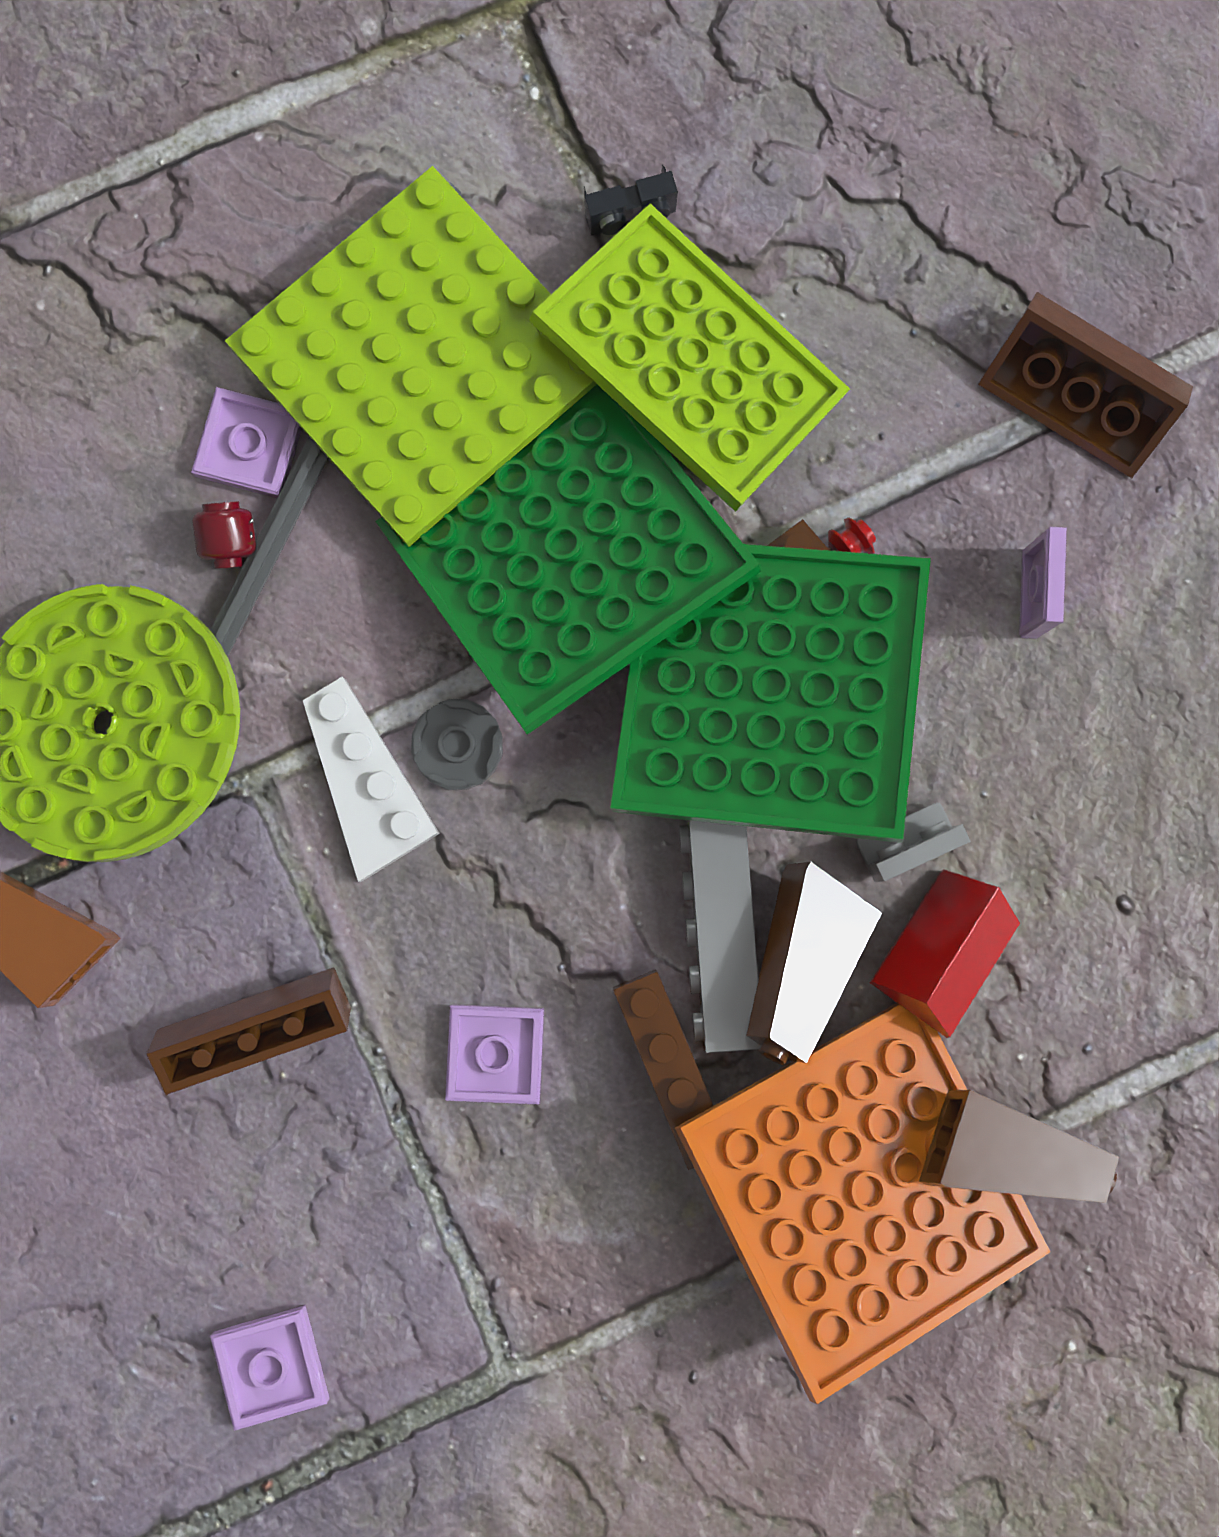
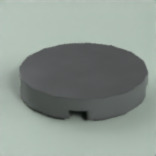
M447 699L439 702V704L433 706L419 717L412 732L411 753L418 769L431 783L447 790H468L483 784L496 771L503 756V736L496 719L484 706L468 699Z

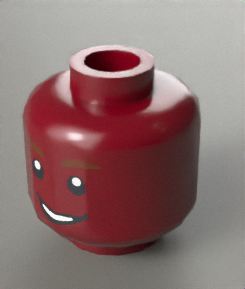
M239 501L202 504L203 511L195 514L192 520L197 555L204 560H214L215 569L243 566L242 557L250 556L256 550L251 512L240 508Z

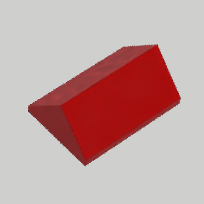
M943 869L869 983L940 1034L950 1038L1020 922L999 887Z

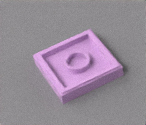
M216 387L191 473L201 479L278 498L288 479L302 428L279 403Z
M1049 527L1022 550L1019 629L1021 638L1037 639L1063 623L1067 528Z
M450 1005L445 1100L540 1104L544 1008Z
M306 1305L217 1330L210 1335L234 1431L327 1404L330 1398Z

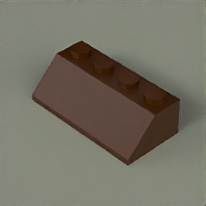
M1036 292L978 383L979 386L1131 479L1188 407L1193 389L1192 385L1039 292Z

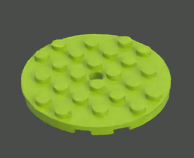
M96 584L69 590L42 602L17 620L1 637L5 642L0 647V822L9 831H14L23 840L32 844V847L47 854L85 862H112L143 855L161 847L186 830L206 810L224 783L233 761L240 729V703L236 679L229 659L216 637L199 618L183 606L149 589L132 585L130 587H107L104 584ZM108 710L113 713V716L111 717V725L106 730L107 734H97L94 729V720L100 712Z

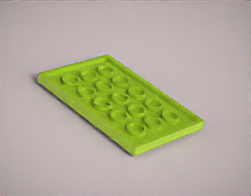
M651 203L532 312L529 320L530 323L735 512L850 390L845 383Z

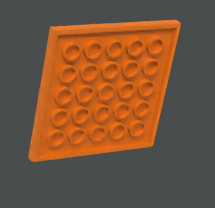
M898 1003L812 1051L807 1063L792 1061L675 1127L809 1401L815 1404H819L1050 1253L1022 1195L930 1186L919 1182L948 1090H967L938 1031Z

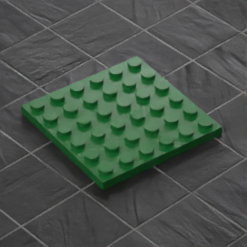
M598 384L514 457L502 465L484 483L474 489L469 496L460 501L448 514L446 513L439 522L425 534L423 533L410 547L403 542L382 517L375 521L527 735L761 572L759 562L663 444Z
M744 544L759 562L761 572L630 663L610 809L612 812L903 843L931 558Z

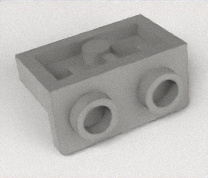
M934 803L906 816L903 843L858 838L856 844L874 882H883L971 841L963 824L951 826L942 805Z

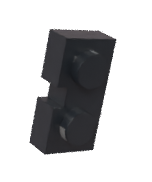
M662 164V173L636 180L635 185L622 189L618 185L587 194L584 186L585 218L591 236L599 233L604 235L617 234L650 203L666 218L671 213L676 212L678 190L672 171L666 172Z

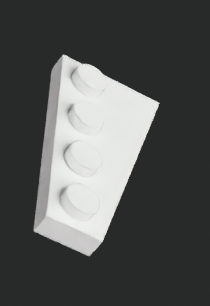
M340 677L303 700L358 882L364 881L440 834L345 678Z

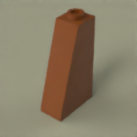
M0 871V971L37 1008L55 1006L121 938L114 931Z

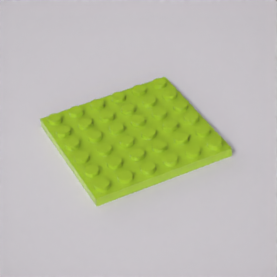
M431 166L225 340L232 352L408 547L597 385L529 322L532 312L551 293L434 166Z

